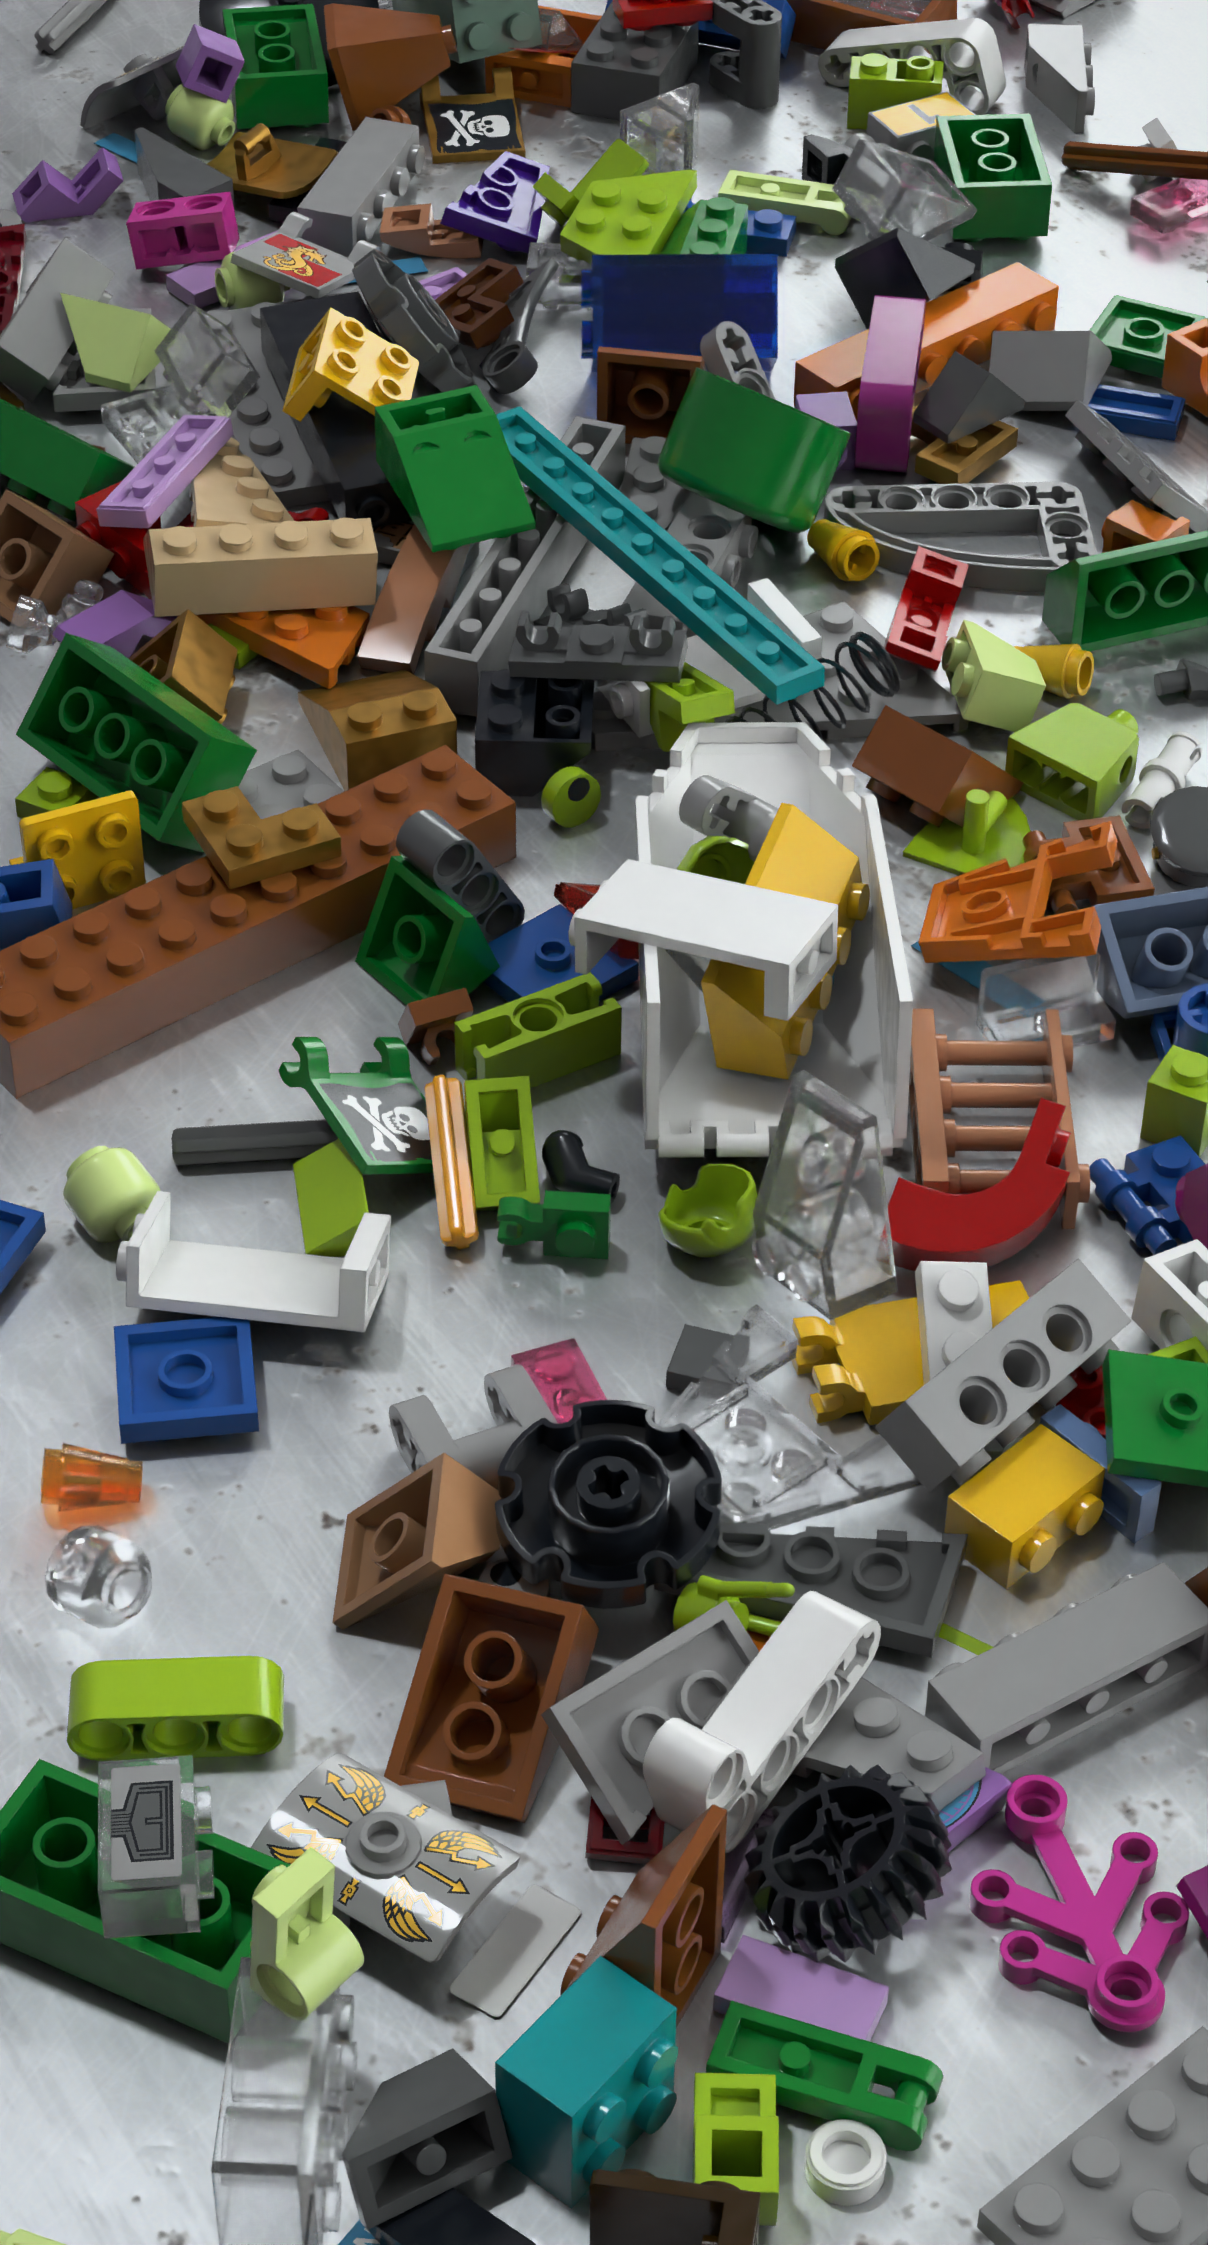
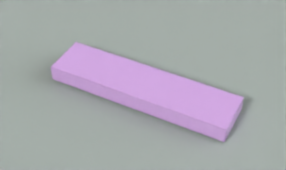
M183 415L98 506L96 511L99 525L105 527L150 528L234 435L231 418H227V416Z

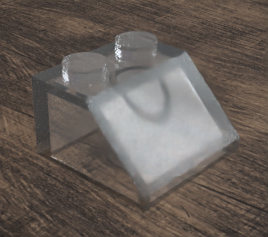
M859 138L832 188L845 203L844 211L866 227L865 235L871 241L898 227L929 241L972 219L978 210L934 161Z

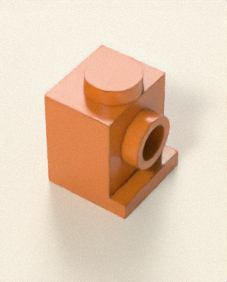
M1131 500L1118 510L1112 511L1106 517L1101 531L1102 538L1104 539L1102 553L1188 535L1190 520L1182 516L1177 520H1173Z

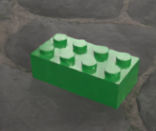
M68 633L65 634L16 733L19 738L100 798L125 791H133L139 803L141 829L159 842L203 853L205 852L183 821L182 802L205 796L213 791L225 790L235 786L239 787L257 752L254 747L113 647Z
M39 1759L0 1810V1943L233 2045L263 2000L262 1997L250 1988L252 1896L258 1884L273 1868L279 1865L288 1867L290 1864L181 1819L182 1874L180 1876L114 1881L111 1879V1789Z

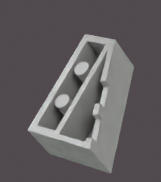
M64 238L26 291L25 298L17 306L11 316V320L0 334V381L31 403L43 387L52 392L69 367L61 362L66 352L73 356L78 352L60 293L108 304L112 295L105 291L115 275V272Z

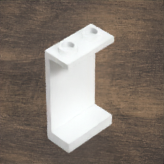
M768 578L749 583L747 601L815 659L821 658L822 637ZM695 635L687 638L688 648L685 662L734 691L735 709L763 700L765 694L699 636ZM594 680V688H598L608 699L617 718L624 719L639 738L653 734L650 725V688L644 681Z
M627 859L609 880L606 879L602 882L598 892L582 909L576 910L569 926V942L572 946H575V972L585 975L591 971L619 938L765 971L764 1016L788 1021L837 960L838 904Z
M157 1191L145 1214H137L130 1240L120 1243L116 1261V1277L118 1281H126V1307L365 1332L389 1275L391 1215L364 1213L345 1258L170 1240V1192Z

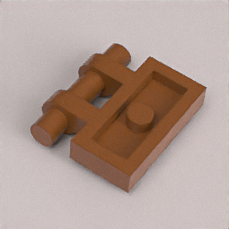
M1120 815L1063 822L1061 839L1065 848L1091 839L1092 835L1089 827L1108 821L1112 822L1118 842L1113 867L1052 880L1046 909L1054 912V915L1078 910L1075 903L1078 900L1088 899L1093 907L1097 904L1154 895L1155 888ZM1039 830L1027 833L1023 838L1025 848L1024 862L1038 858L1040 845L1059 838L1046 839L1044 833Z

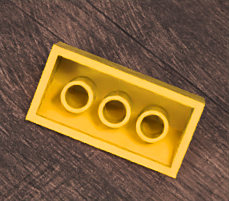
M781 803L745 884L838 904L837 960L788 1021L764 1016L765 971L711 959L701 980V986L717 1068L788 1080L798 1056H806L810 1049L814 1018L818 1010H825L829 1004L833 973L837 964L844 965L848 959L851 947V931L856 920L862 921L867 914L870 889L868 884L862 883L858 856L796 806Z

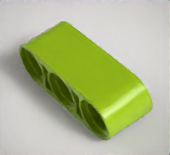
M221 1656L101 1660L88 1662L78 1667L71 1676L67 1743L74 1753L89 1760L117 1761L254 1756L272 1751L282 1742L284 1674L280 1666L264 1657Z

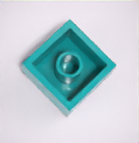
M600 1955L495 2062L496 2096L513 2157L506 2162L571 2209L589 2191L593 2170L619 2171L624 2161L626 2150L643 2132L651 2135L658 2131L667 2121L676 2104L677 2095L674 2092V2072L678 2056V2047L675 2045L677 2008Z

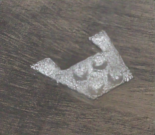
M757 1304L750 1308L743 1316L741 1328L731 1341L724 1340L712 1355L711 1366L696 1384L691 1382L658 1422V1425L662 1427H673L679 1423H685L703 1439L711 1450L722 1478V1501L719 1505L714 1506L721 1511V1522L767 1524L769 1529L773 1530L922 1486V1483L881 1434H878L845 1457H841L756 1383L796 1358L798 1342L795 1336Z

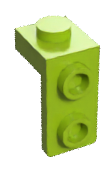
M616 139L571 192L546 172L533 185V188L546 201L541 206V209L558 225L563 227L591 181L640 176L649 167V163L624 141Z

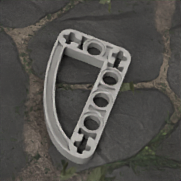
M1066 482L843 486L830 490L825 497L824 519L870 533L875 539L880 553L878 566L906 575L909 573L917 548L920 546L968 564L969 567L963 586L997 590L1045 592L1047 574L1069 563L1070 560L1097 554L1083 494L1079 488ZM1037 531L1042 557L1007 556L960 551L923 544L892 534ZM1058 535H1067L1072 537H1063Z

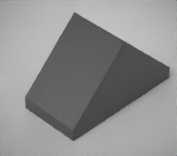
M955 351L914 411L913 422L949 444L1023 410L1025 400L993 374Z

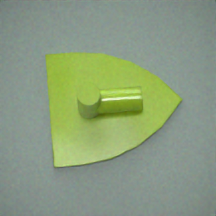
M974 789L966 794L963 828L944 818L939 828L928 823L905 848L903 857L956 875L970 872L1005 858L1008 861L1009 868L1025 863L1023 857L1025 853L1023 838L1030 832V827L1026 815L1013 797L1007 800L999 791L987 793L984 790Z

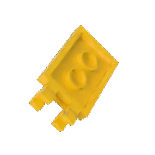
M1021 1280L989 1285L992 1328L1029 1299ZM917 1297L831 1311L829 1324L817 1316L793 1318L792 1329L799 1345L790 1347L789 1356L797 1375L812 1373L819 1393L810 1394L809 1405L817 1423L832 1421L848 1413L863 1411L869 1425L879 1424L905 1400L924 1386Z

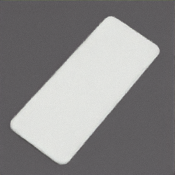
M537 1885L530 1886L450 1985L451 1994L492 2017L502 2016L579 1918L581 1910L577 1906Z

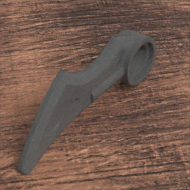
M554 257L532 272L523 280L524 283L510 293V297L505 304H507L515 321L500 332L499 338L494 342L491 350L479 365L484 376L500 395L518 390L537 371L538 362L526 347V341L538 301L549 281L558 270L559 264Z

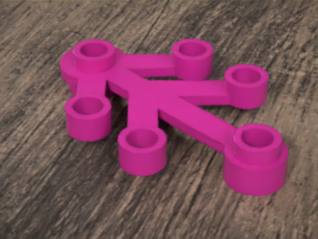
M1033 1774L1018 1778L1012 1783V1787L1007 1792L1005 1807L1006 1824L1019 1840L1033 1845L1060 1902L1016 1884L1013 1878L1003 1871L990 1869L978 1873L972 1880L969 1898L970 1910L975 1917L987 1923H1000L1012 1916L1083 1946L1090 1963L1047 1948L1044 1941L1031 1931L1016 1930L1005 1935L1000 1943L998 1969L1001 1975L1006 1980L1019 1985L1031 1984L1042 1978L1086 1997L1091 2014L1101 2024L1110 2029L1121 2032H1136L1150 2027L1160 2018L1165 2003L1164 1985L1159 1979L1156 1970L1167 1947L1180 1942L1184 1938L1189 1920V1907L1183 1898L1171 1892L1162 1891L1150 1895L1143 1905L1140 1922L1141 1932L1128 1954H1123L1113 1932L1137 1885L1147 1883L1155 1874L1158 1859L1156 1843L1149 1836L1139 1832H1128L1120 1835L1113 1843L1110 1868L1094 1896L1062 1832L1068 1803L1064 1788L1054 1779L1043 1775ZM1030 1814L1039 1815L1041 1817L1030 1816ZM1134 1854L1142 1857L1145 1861L1133 1863L1126 1860L1123 1856ZM996 1892L1001 1894L1004 1899L992 1901L983 1897L982 1894ZM1167 1914L1176 1921L1173 1923H1163L1153 1916ZM1022 1952L1030 1955L1034 1960L1020 1962L1013 1959L1010 1955ZM1127 1995L1134 2000H1123L1116 1996Z

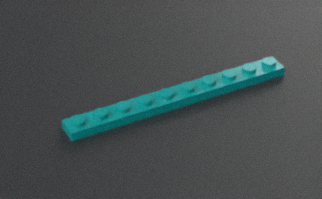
M521 406L496 414L520 480L771 701L778 705L824 686L825 666Z

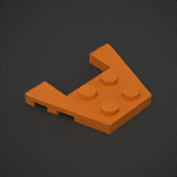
M1103 822L1089 827L1092 835L1091 839L1066 848L1061 838L1040 845L1038 858L1009 868L1008 861L1005 858L934 884L918 942L925 963L1096 955L1101 924L1095 906L1046 917L1044 915L1052 880L1113 867L1118 841L1112 822Z

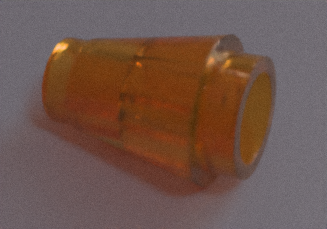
M62 1442L61 1449L44 1448L40 1504L57 1505V1512L120 1505L126 1502L140 1503L143 1462Z

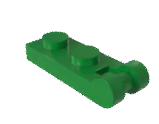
M731 2001L706 2064V2073L776 2075V2104L831 2121L848 2119L863 2123L872 2128L881 2137L884 2144L901 2151H914L920 2147L928 2125L927 2117L923 2113L925 2106L935 2102L943 2081V2073L940 2068L932 2061L923 2057ZM874 2084L892 2088L895 2092L894 2099L872 2093Z

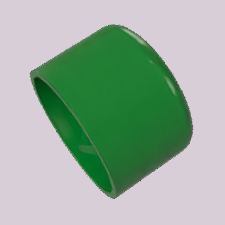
M696 367L663 445L657 464L663 477L682 488L763 523L788 532L802 533L810 529L816 519L851 433L754 390Z

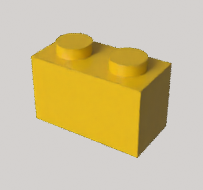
M1040 1424L948 1496L944 1533L968 1534L964 1559L1007 1590L1029 1571L1037 1573L1049 1563L1056 1549L1075 1534L1082 1536L1094 1527L1104 1508L1101 1496L1105 1468L1046 1426Z

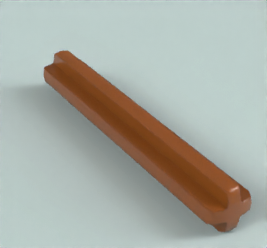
M1070 141L1065 144L1061 157L1062 164L1073 170L1208 180V152Z

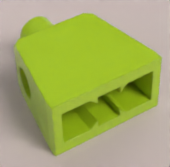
M1070 703L1008 737L1005 772L1024 783L1020 791L1076 820L1101 818L1131 784L1134 778L1139 746L1137 721L1129 712L1123 709H1117L1106 717L1080 703Z

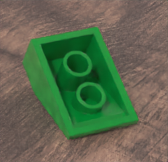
M313 4L222 9L225 36L237 41L245 61L231 91L237 129L248 128L251 130L259 123L266 125L268 129L270 127L292 125L299 128H309L316 124L329 123L328 73Z

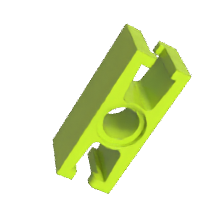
M589 972L587 975H580L454 1022L456 1070L464 1080L476 1077V1070L477 1079L529 1076L530 1088L536 1087L621 1054L622 1007L613 997L604 1000L603 1005L599 1006L602 986L597 978Z

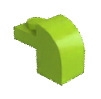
M695 2073L692 2183L701 2184L706 2181H723L738 2187L740 2190L760 2192L759 2226H776L779 2199V2116H776V2075Z

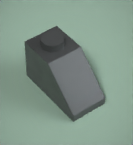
M453 2048L382 2082L342 2152L360 2222L367 2230L513 2158L495 2089Z

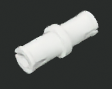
M1187 732L1173 733L1159 756L1149 760L1144 765L1139 774V784L1130 797L1124 801L1121 808L1122 813L1129 812L1125 816V820L1130 825L1138 829L1150 828L1152 812L1157 804L1166 795L1175 790L1185 788L1186 775L1203 753L1202 747L1195 749L1200 742L1192 734Z

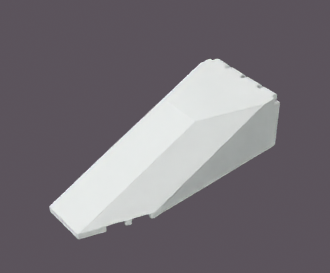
M805 722L688 723L670 749L669 768L667 770L656 769L652 775V792L650 795H638L635 799L636 861L677 869L691 845L707 837L685 825L680 820L679 807L689 785L700 776L709 775L739 787L778 809L781 803L796 806L859 857L862 883L868 884L870 889L867 914L862 921L856 920L851 931V947L848 959L844 965L837 964L834 971V985L829 1004L825 1010H818L814 1018L810 1049L806 1056H798L788 1080L717 1068L701 986V980L711 959L639 943L645 1149H658V1158L704 1157V1149H716L717 1157H769V1148H780L781 1157L834 1156V1148H845L846 1156H892L893 1148H903V1139H906L913 997L878 802L874 794L861 795V798L854 791L855 774L849 768L837 769L836 772L830 766L831 749Z

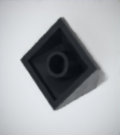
M899 227L835 259V269L866 329L870 327L875 295L926 299V302L972 275L975 269L974 263Z

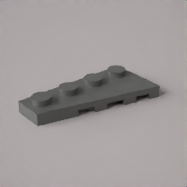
M721 1522L718 1543L703 1568L679 1589H672L667 1584L657 1583L654 1584V1590L680 1596L688 1584L698 1582L702 1575L722 1581L790 1583L795 1588V1592L791 1597L739 1598L741 1603L746 1604L751 1614L783 1621L795 1603L805 1593L816 1591L878 1621L881 1626L879 1645L932 1658L966 1554L968 1534L942 1533V1542L907 1541V1531L877 1530L876 1539L834 1537L835 1527L806 1526V1531L789 1535L771 1534L767 1524Z

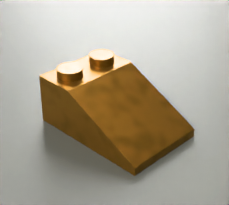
M406 670L336 684L330 689L320 687L298 692V702L344 791L444 745L457 754V720L438 687Z

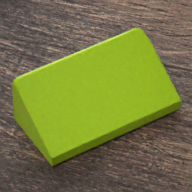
M337 1139L293 1164L305 1254L328 1257L345 1256L364 1213H369L363 1174L340 1140Z

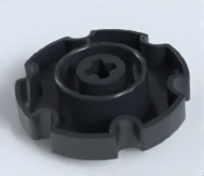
M596 1400L573 1405V1417L565 1423L556 1424L546 1418H541L520 1434L506 1452L497 1472L499 1496L504 1499L498 1500L495 1503V1518L499 1541L507 1558L528 1582L538 1584L546 1579L555 1580L561 1583L563 1601L589 1608L619 1609L646 1603V1589L653 1584L663 1583L669 1585L672 1589H679L689 1582L707 1563L720 1536L721 1511L714 1506L719 1505L722 1501V1478L711 1450L703 1439L688 1425L679 1423L673 1427H662L655 1423L654 1407L642 1403L623 1400Z

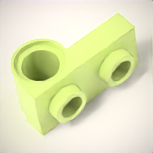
M312 1847L307 1849L290 1866L279 1865L273 1868L261 1880L252 1896L250 1988L272 2007L275 2006L282 2013L295 2020L306 2019L364 1963V1954L358 1940L350 1929L332 1914L335 1865Z

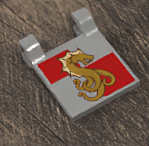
M291 212L277 232L232 253L230 263L314 298H320L355 279L352 272L354 264L373 249L381 251V247L365 240H360L354 246L350 255L345 257L302 239L303 232L312 226L313 219L297 212Z

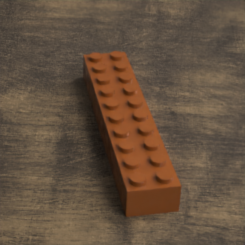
M444 745L318 803V806L341 836L342 856L230 890L206 855L1 950L0 1083L18 1099L365 931L391 856H400L396 847V838L404 822L418 811L423 809L433 810L472 841L493 868L516 858V802L448 746Z

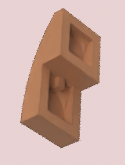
M431 203L387 207L383 211L380 227L381 242L411 253L440 258H481L484 239L440 224L441 220H434Z

